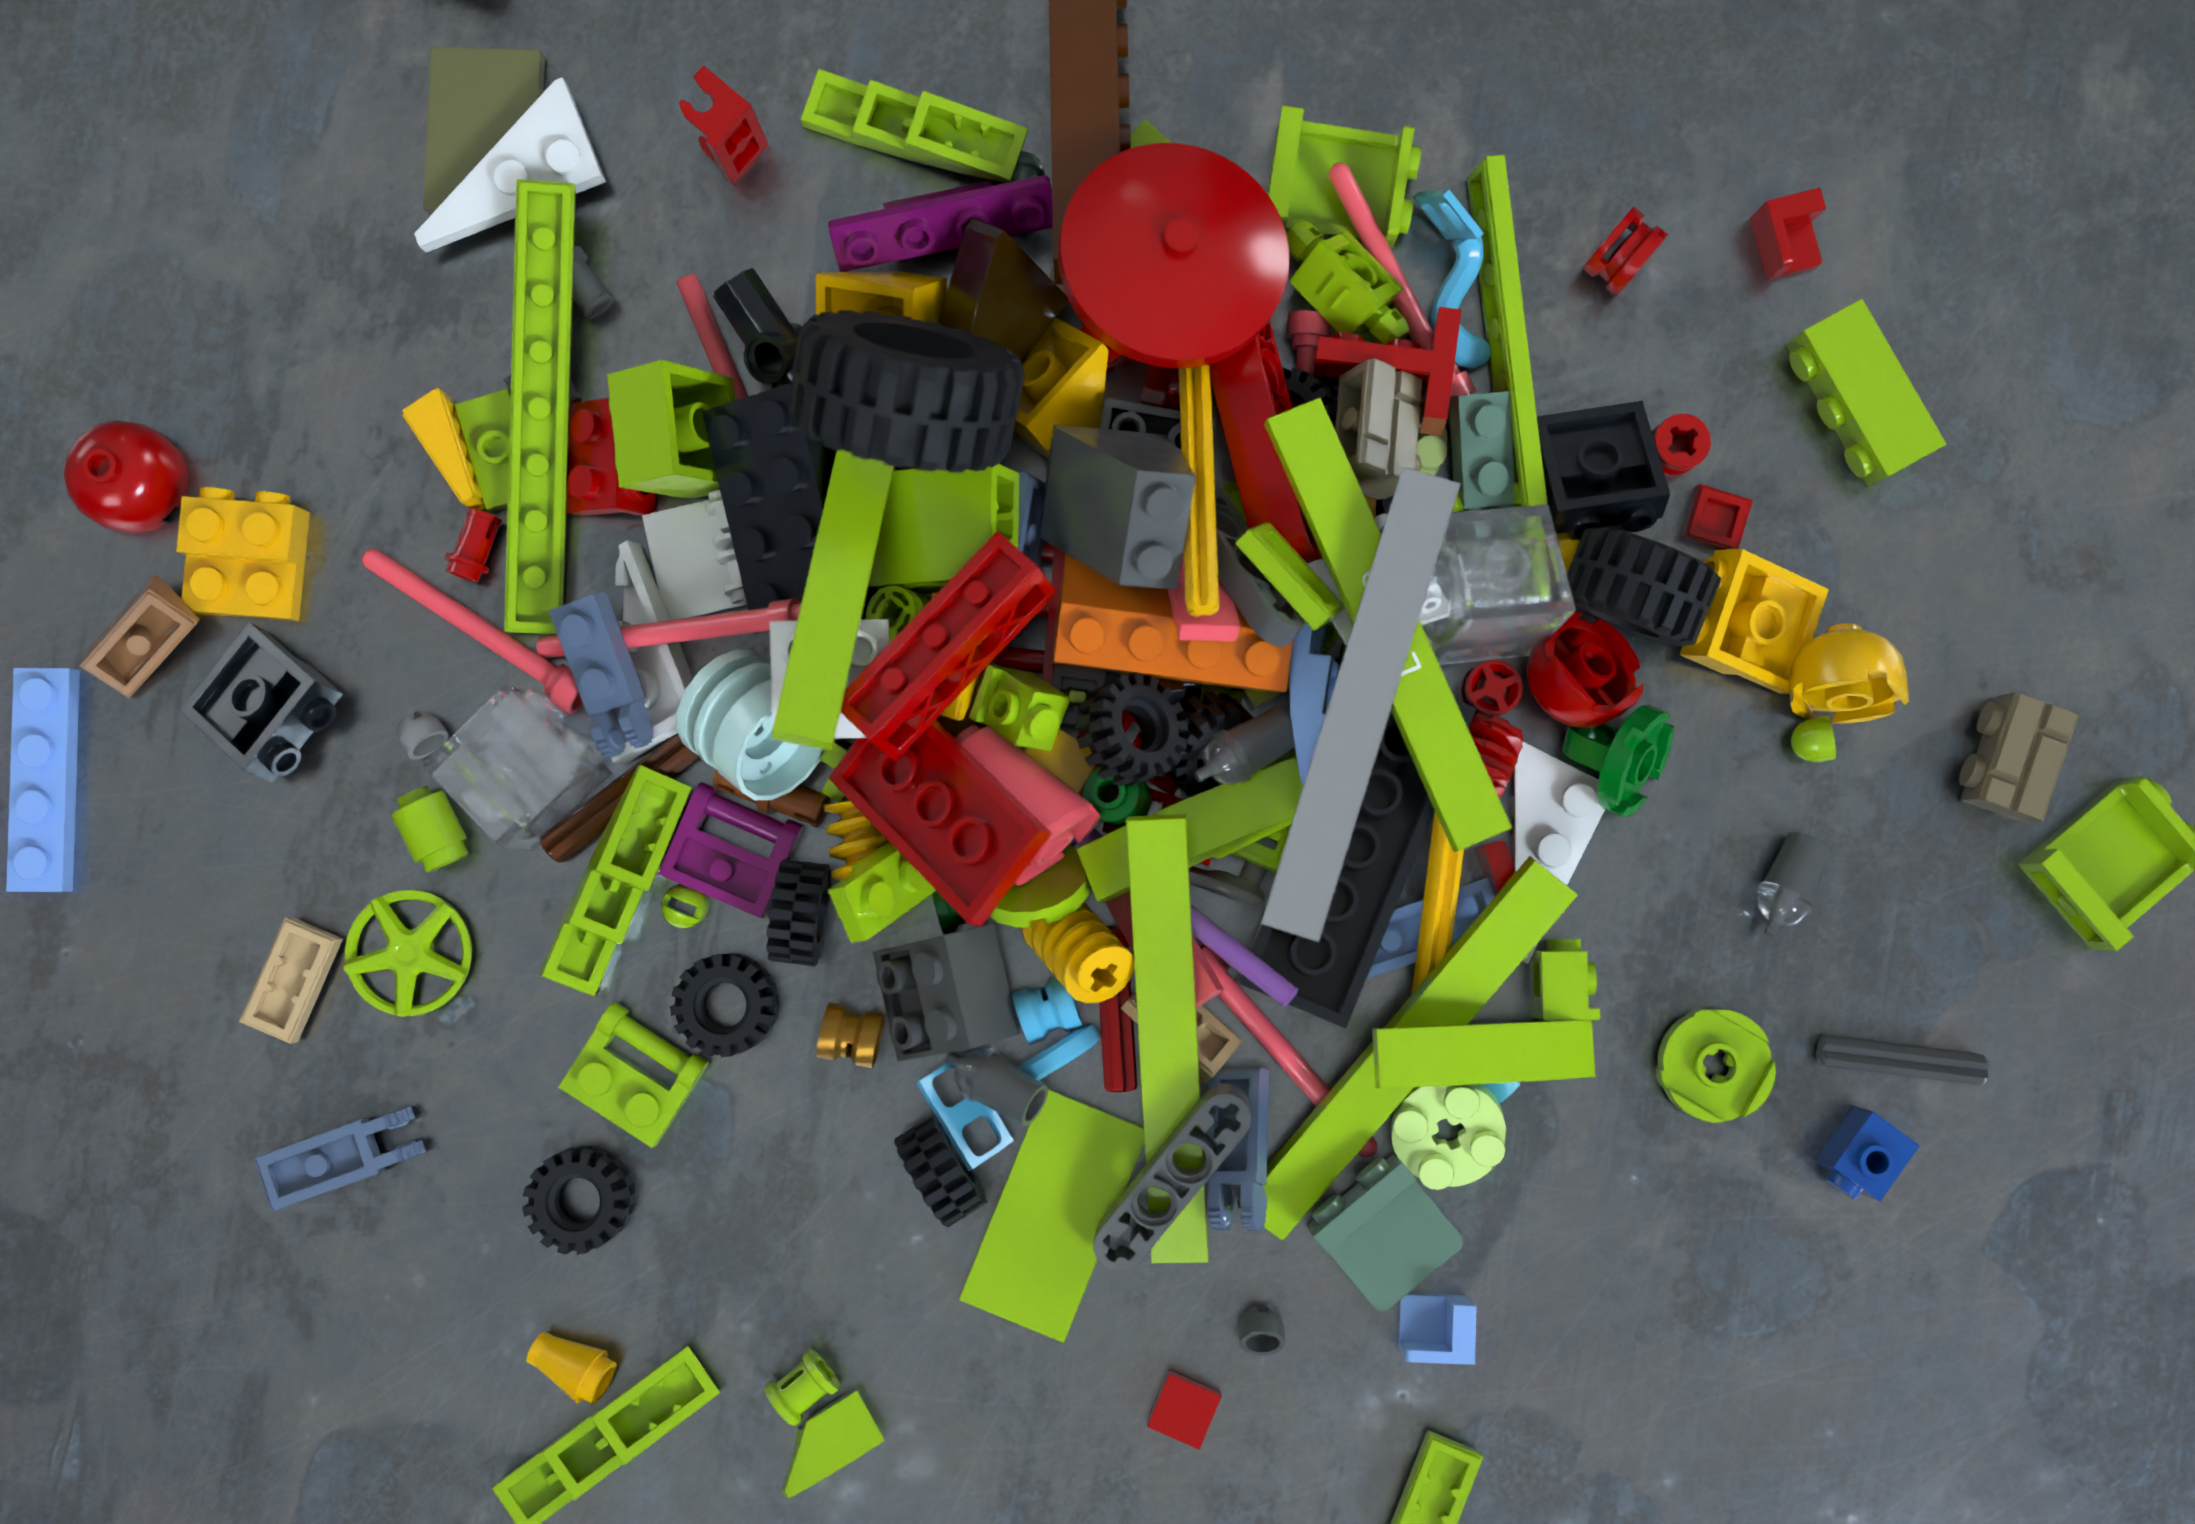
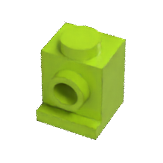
M988 664L969 718L975 722L985 723L1015 746L1051 751L1071 698L1032 672Z
M1546 939L1547 950H1535L1530 959L1532 1017L1543 1021L1600 1020V1008L1589 1006L1588 996L1595 995L1596 968L1593 961L1588 962L1587 951L1581 950V939Z

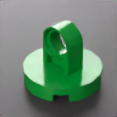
M1642 705L1627 717L1620 729L1608 724H1602L1594 728L1568 726L1562 747L1563 753L1568 758L1600 772L1597 796L1598 804L1604 810L1625 818L1632 816L1648 799V797L1639 794V791L1644 786L1648 776L1659 780L1671 750L1674 726L1665 723L1671 717L1668 712L1651 705Z

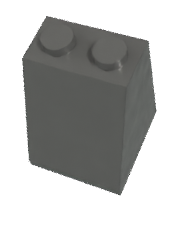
M1053 424L1038 535L1044 541L1118 585L1177 589L1196 475L1166 435Z

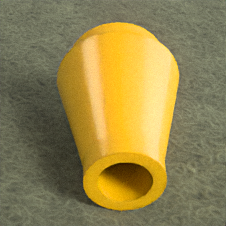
M543 1331L535 1339L526 1358L527 1363L538 1368L573 1401L581 1403L584 1400L592 1405L596 1404L605 1394L617 1369V1363L608 1358L606 1350L555 1337L546 1331Z

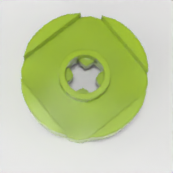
M1720 1008L1694 1009L1688 1012L1686 1016L1678 1019L1664 1035L1657 1056L1656 1078L1664 1088L1668 1098L1680 1110L1706 1122L1720 1123L1733 1120L1739 1116L1745 1117L1760 1108L1773 1088L1776 1068L1775 1061L1771 1060V1050L1767 1044L1770 1042L1765 1032L1753 1020L1740 1013ZM1721 1049L1726 1053L1723 1063L1730 1067L1725 1077L1715 1074L1710 1081L1705 1076L1707 1068L1703 1064V1060L1707 1054L1714 1056Z

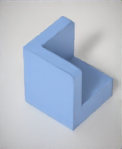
M1408 1293L1399 1301L1398 1351L1406 1362L1475 1365L1477 1306L1467 1295Z

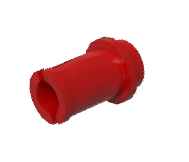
M468 508L467 516L452 553L445 554L444 559L448 561L445 571L461 579L478 583L481 574H488L489 568L484 565L497 531L503 521L484 511Z

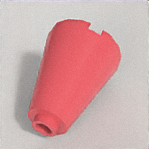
M972 725L955 737L969 753L1052 833L1016 880L1015 884L1017 886L1031 881L1057 864L1065 857L1062 850L1072 841L1073 837L1080 844L1098 824L1101 815L1094 808L1093 804L1019 746H1015L989 726L980 729L977 725Z

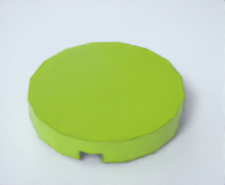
M1068 844L1062 850L1065 857L1057 864L1023 885L1017 886L1014 883L990 914V917L1001 924L1016 928L1031 927L1030 920L1045 918L1046 924L1062 920L1079 909L1089 896L1091 885L1076 848Z

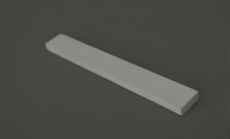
M1407 467L1402 468L1261 921L1263 925L1319 942L1461 483Z

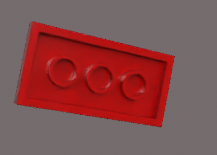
M937 720L896 761L892 760L867 738H857L829 776L833 784L968 924L977 926L984 924L1052 834Z

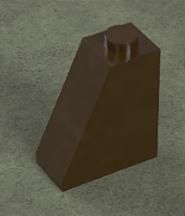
M972 218L965 227L938 323L945 327L958 328L971 332V335L992 340L997 346H1004L1011 350L1012 354L1017 355L1022 364L1068 302V297L1003 229Z

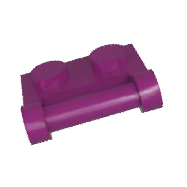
M700 782L692 794L658 875L754 916L765 918L772 902V888H775L776 872H778L779 864L782 862V859L790 860L801 839L804 825L787 819L785 823L717 795L716 789ZM707 815L775 843L769 859L700 830Z

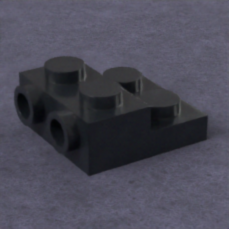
M1643 401L1537 416L1552 534L1567 532L1570 539L1581 540L1585 529L1623 524L1624 530L1628 532H1638L1650 528L1656 523L1657 519L1663 517L1670 497V491Z
M248 622L179 710L243 771L273 783L278 776L288 775L297 768L301 761V752L299 750L311 734L326 729L334 721L337 712L334 705L343 694L312 666L295 658L263 628Z

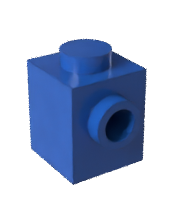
M1852 1106L1817 1155L1815 1161L1830 1171L1825 1180L1846 1196L1856 1200L1859 1194L1881 1201L1920 1145L1875 1112Z

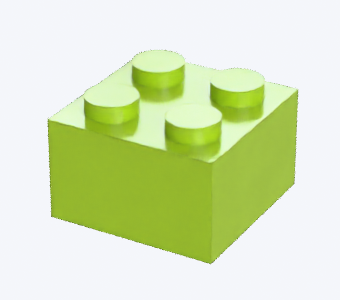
M658 360L607 374L610 397L609 410L612 416L616 453L615 466L618 472L619 488L686 499L708 496L709 493L720 490L702 411L735 401L733 377L665 360Z

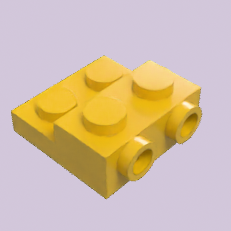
M200 487L199 497L182 496L176 552L186 555L181 599L193 613L299 622L310 512L295 505H290L291 496L275 492L257 491L255 492L254 502L235 500L236 492L214 487Z
M1744 549L1715 550L1713 556L1707 558L1704 563L1709 565L1721 577V582L1694 645L1682 646L1680 655L1719 673L1739 675L1779 694H1789L1790 667L1800 649L1813 639L1829 589Z

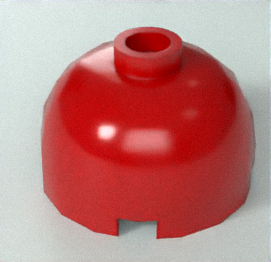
M120 420L94 425L79 436L67 453L63 474L68 496L83 515L104 528L129 534H140L156 530L165 524L166 521L163 519L170 515L173 508L181 507L182 496H186L189 482L185 456L164 434L145 424Z
M1572 612L1561 616L1537 640L1529 654L1526 676L1532 695L1537 703L1553 719L1569 727L1594 728L1621 716L1637 703L1643 693V683L1636 688L1634 672L1641 666L1636 653L1626 638L1611 624L1600 618L1591 624L1585 620L1578 619L1584 613Z

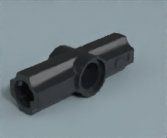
M754 268L742 271L716 289L713 298L745 345L744 363L750 375L758 382L772 385L773 388L792 383L799 333L802 326L788 321Z

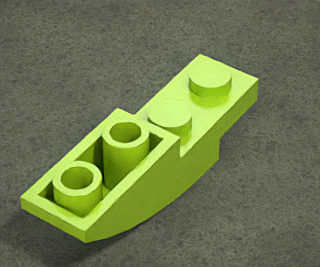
M890 842L850 866L853 873L828 889V893L851 943L869 940L936 891Z

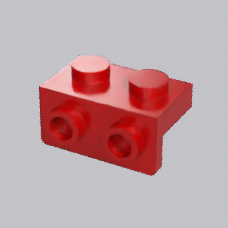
M610 398L570 403L566 513L579 516L620 512L642 516L654 513L655 493L619 488L618 472L615 466L616 453L612 416L609 410Z

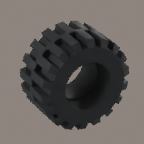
M1588 528L1583 532L1559 595L1572 608L1592 618H1600L1619 629L1665 644L1687 646L1694 645L1697 641L1721 582V577L1701 560L1657 541L1612 528Z

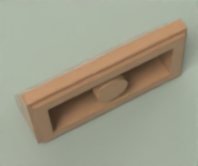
M154 574L91 644L81 661L80 667L127 698H130L194 628L199 618L163 579Z

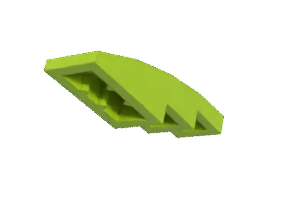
M819 68L801 117L802 127L858 146L909 161L1005 183H1010L1028 133L1027 127L923 90L921 96L918 97L870 80L867 86Z
M1294 757L1261 769L1249 778L1242 776L1148 816L1186 814L1189 868L1211 857L1221 859L1292 824L1303 789L1297 758ZM1127 825L1076 849L1098 902L1106 903L1130 891Z
M642 765L637 766L583 873L538 976L595 997L616 944H622L643 892H649L692 787Z
M1592 1020L1372 1029L1375 1088L1378 1089L1595 1077Z
M686 1346L494 1484L492 1490L516 1524H541L571 1500L575 1501L622 1464L626 1465L720 1394V1391L689 1346Z

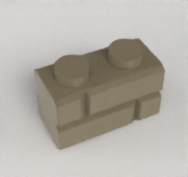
M1375 358L1367 359L1340 375L1335 432L1363 494L1380 500L1394 495L1403 467L1420 471L1421 459L1416 454L1418 430L1422 424L1424 405L1420 403L1421 378L1403 370L1395 371L1394 366Z
M2015 692L1996 696L1994 701H1989L1982 709L1977 722V731L1983 734L1977 753L1971 754L1965 760L1960 771L1959 783L1965 786L1960 801L1985 811L1994 812V814L2016 822H2043L2079 717L2078 713L2056 705L2046 704L2042 700Z

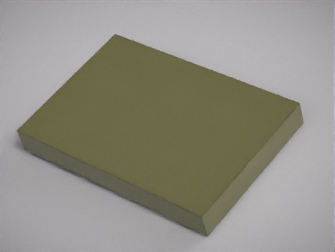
M431 47L423 209L429 215H432L544 92L545 56L541 50Z

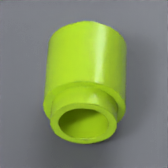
M427 785L413 790L396 800L400 809L392 813L391 817L414 863L421 862L426 873L444 867L468 854L463 843L467 836L443 790L432 794Z

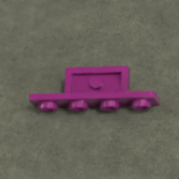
M1046 175L992 186L990 180L883 203L884 209L834 219L828 223L839 270L847 272L960 248L965 227L972 218L1003 229L1010 237L1053 228L1052 187L1050 179Z

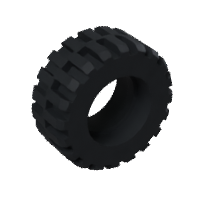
M840 310L838 313L827 311L821 312L819 315H813L801 327L788 409L793 423L798 430H803L804 435L812 440H820L824 443V446L836 451L843 450L861 459L885 462V465L896 467H915L922 471L935 472V470H946L949 473H963L965 470L970 469L976 472L985 470L988 466H996L1010 451L1024 381V370L1017 355H1013L1011 350L1004 346H997L994 341L985 337L971 335V332L952 329L942 326L940 323L915 320L907 316L883 315L880 312L865 311V313H857L852 310Z

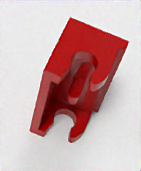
M703 65L693 78L704 94L710 96L713 102L712 107L706 112H698L693 109L691 103L685 100H680L679 106L686 120L703 134V136H699L698 140L705 155L719 166L725 179L734 185L768 146V141L751 104Z

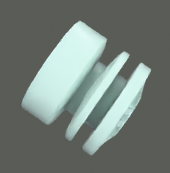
M736 649L722 654L708 663L687 686L677 709L676 730L682 743L699 755L704 762L717 769L721 776L753 800H773L791 792L808 778L821 761L819 759L825 749L772 739L771 662L754 650Z

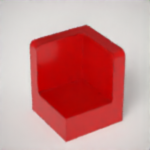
M1821 188L1768 200L1750 217L1767 281L1812 270L1822 263L1812 222L1826 209Z

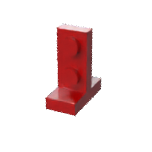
M1439 307L1433 329L1431 350L1421 349L1418 343L1403 339L1390 340L1385 345L1364 342L1363 337L1347 332L1334 333L1330 338L1319 336L1314 376L1340 379V375L1367 359L1374 358L1394 366L1395 371L1403 370L1422 379L1421 390H1425L1423 418L1419 433L1442 436L1448 415L1462 309Z

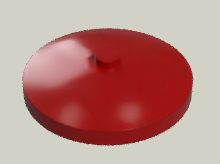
M1153 143L1137 146L1110 157L1098 165L1082 181L1066 209L1059 235L1058 265L1061 281L1070 304L1081 321L1098 339L1120 354L1138 362L1164 368L1183 369L1205 366L1224 360L1249 345L1261 333L1275 312L1285 290L1289 271V246L1283 221L1276 206L1262 186L1248 172L1224 156L1204 148L1181 143Z

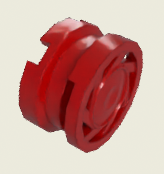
M1634 206L1582 268L1590 276L1600 275L1606 280V289L1615 296L1622 291L1668 236L1659 226L1651 228L1644 223V214ZM1626 228L1630 230L1631 233L1622 241L1606 262L1602 257Z

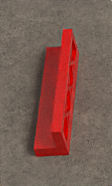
M997 531L846 688L841 713L869 741L892 760L896 761L1056 595V589L1035 563Z

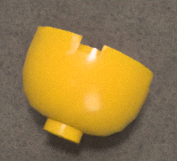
M1841 623L1829 627L1826 633L1813 638L1800 649L1790 667V705L1792 712L1803 719L1813 718V711L1835 712L1831 723L1867 722L1895 713L1894 702L1901 700L1904 705L1909 702L1908 680L1902 655L1894 644L1875 632L1863 630L1857 624Z

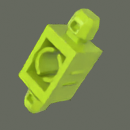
M1300 221L1290 228L1287 232L1289 252L1297 262L1303 261V263L1289 282L1337 332L1359 334L1369 329L1368 335L1378 344L1385 345L1390 340L1404 339L1410 331L1407 321L1396 308H1389L1390 304L1404 288L1347 229L1336 236L1324 240V234L1309 222Z

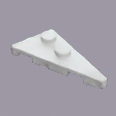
M563 77L553 81L414 233L422 250L427 253L515 218L517 179L575 184L576 194L606 182L569 87Z
M626 540L618 545L619 559L616 563L615 586L624 587L623 621H618L619 627L670 620L641 544ZM679 642L627 648L646 697L643 698V702L650 718L649 723L654 731V738H652V743H649V745L634 748V746H630L626 737L623 736L626 741L624 742V752L621 755L612 757L613 763L627 764L678 733L676 730L677 709L685 689L693 680Z
M1522 742L1523 747L1514 768V796H1511V815L1514 819V833L1511 836V859L1515 871H1517L1526 859L1531 856L1563 883L1568 885L1605 811L1598 804L1597 788L1599 780ZM1538 943L1522 960L1523 963H1529Z

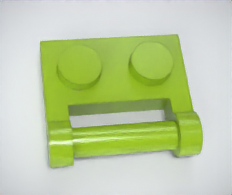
M614 1001L601 1016L595 1031L558 1088L649 1147L654 1148L658 1145L700 1080L709 1061L696 1053L690 1057L628 1016L629 1010ZM615 1035L678 1075L673 1086L669 1087L609 1048L608 1046Z

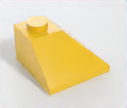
M903 271L816 273V315L827 311L838 313L840 310H852L857 313L869 311L880 312L883 315L907 316L915 320L938 323L947 293V278Z
M1055 318L1021 364L1024 370V381L1014 432L1035 451L1049 459L1053 424L1089 428L1101 427L1109 352L1107 347L1097 339Z

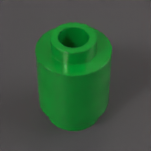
M1101 767L1094 770L1087 778L1083 797L1094 805V808L1101 815L1100 820L1122 828L1127 825L1128 816H1146L1148 814L1152 796L1146 781L1129 786V783L1122 786L1113 784L1114 776L1104 780L1097 775ZM1119 788V796L1115 801L1111 802L1114 792Z

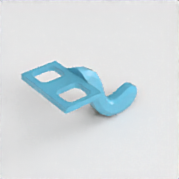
M1450 189L1419 191L1412 197L1446 240H1455L1453 247L1456 252V260L1435 297L1431 312L1432 330L1434 329L1439 307L1459 308L1462 299L1478 275L1484 259L1483 241L1481 238L1484 233ZM1460 324L1455 364L1469 369L1482 366L1491 355L1489 344L1481 337L1467 331Z
M1094 1023L1084 1024L1017 1067L1035 1079L1040 1080L1097 1044L1102 1036ZM947 1062L917 1081L916 1084L968 1171H970L1014 1142L999 1117V1112L971 1098V1089L975 1078ZM949 1068H953L959 1073L968 1088L967 1097L952 1107H946L942 1103L932 1085L933 1079ZM978 1117H984L988 1121L998 1140L997 1145L982 1156L974 1155L962 1136L964 1126Z

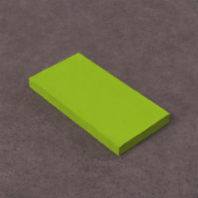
M1048 1088L1046 1102L1038 1116L1027 1129L959 1300L1064 1343L1097 1262L1094 1253L1096 1228L1100 1220L1126 1190L1145 1143L1144 1127Z

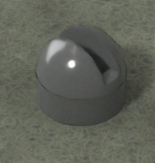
M1257 1306L1251 1307L1240 1320L1239 1340L1241 1349L1253 1355H1271L1282 1350L1285 1346V1328L1280 1314L1271 1307H1267L1266 1312H1258Z

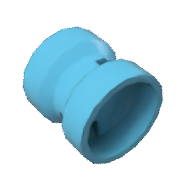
M1055 976L1048 978L1045 987L1032 989L1026 986L1011 992L1021 1027L1029 1045L1046 1040L1049 1032L1060 1028L1068 1032L1083 1026L1074 998Z

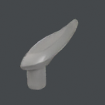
M1246 861L1239 877L1221 870L1206 871L1193 866L1189 868L1190 884L1248 904L1265 901L1264 893L1258 888L1267 871L1265 868Z

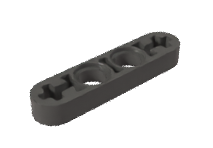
M1214 478L1218 579L1250 627L1259 637L1275 646H1287L1304 627L1306 621L1235 544L1249 530V527Z
M1219 1084L1207 1090L1100 1220L1095 1231L1094 1253L1097 1260L1104 1267L1112 1271H1126L1140 1263L1245 1136L1251 1124V1105L1248 1096L1240 1088L1232 1084ZM1230 1103L1236 1105L1235 1118L1237 1120L1235 1122L1228 1118L1222 1120L1214 1130L1213 1141L1206 1133L1215 1120V1109L1213 1106L1217 1105L1224 1109ZM1190 1143L1201 1147L1206 1154L1204 1163L1192 1170L1180 1167L1173 1158V1153L1180 1145ZM1151 1186L1160 1187L1170 1195L1171 1202L1164 1210L1151 1212L1144 1209L1139 1203L1138 1196L1140 1192ZM1131 1216L1138 1223L1130 1234L1129 1247L1131 1249L1123 1245L1119 1246L1116 1251L1109 1247V1234L1117 1238L1120 1237L1130 1226Z

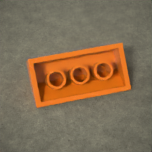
M1065 553L1051 664L1125 674L1141 673L1143 676L1148 677L1153 676L1155 678L1277 694L1284 693L1287 690L1293 640L1289 645L1283 647L1266 642L1250 627L1236 604L1235 607L1240 623L1236 641L1178 640L1168 589L1118 585Z

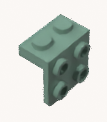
M1394 1154L1386 1160L1383 1157H1379L1367 1165L1356 1177L1359 1183L1342 1197L1337 1193L1324 1201L1312 1214L1315 1220L1307 1226L1312 1236L1325 1252L1331 1255L1373 1308L1380 1312H1385L1392 1308L1455 1255L1463 1246V1238L1417 1183V1179L1404 1163Z

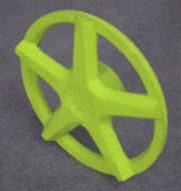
M419 890L391 892L373 899L354 920L345 945L344 971L349 975L359 995L376 1009L400 1017L426 1014L450 1001L464 984L472 960L470 934L460 914L442 898ZM401 900H419L436 906V908L414 929H407L389 904ZM375 914L387 943L381 949L357 957V947L361 932L369 919ZM449 918L455 924L462 943L461 965L437 954L432 942ZM387 969L393 971L395 975V1004L376 995L368 987L361 973ZM426 972L453 980L450 987L436 999L425 1004L412 1006L418 974Z

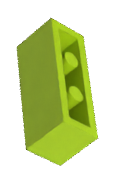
M1863 299L1803 330L1786 344L1790 351L1789 361L1793 371L1799 379L1808 382L1818 399L1817 410L1820 418L1828 428L1837 432L1846 448L1844 455L1849 468L1857 477L1863 478L1868 487L1947 445Z

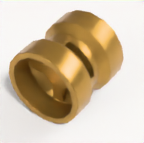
M829 1002L823 1016L818 1037L817 1058L834 1061L839 1057H848L852 1059L855 1066L873 1069L881 1044L885 1014L868 1010L862 1015L850 1012L846 1005Z

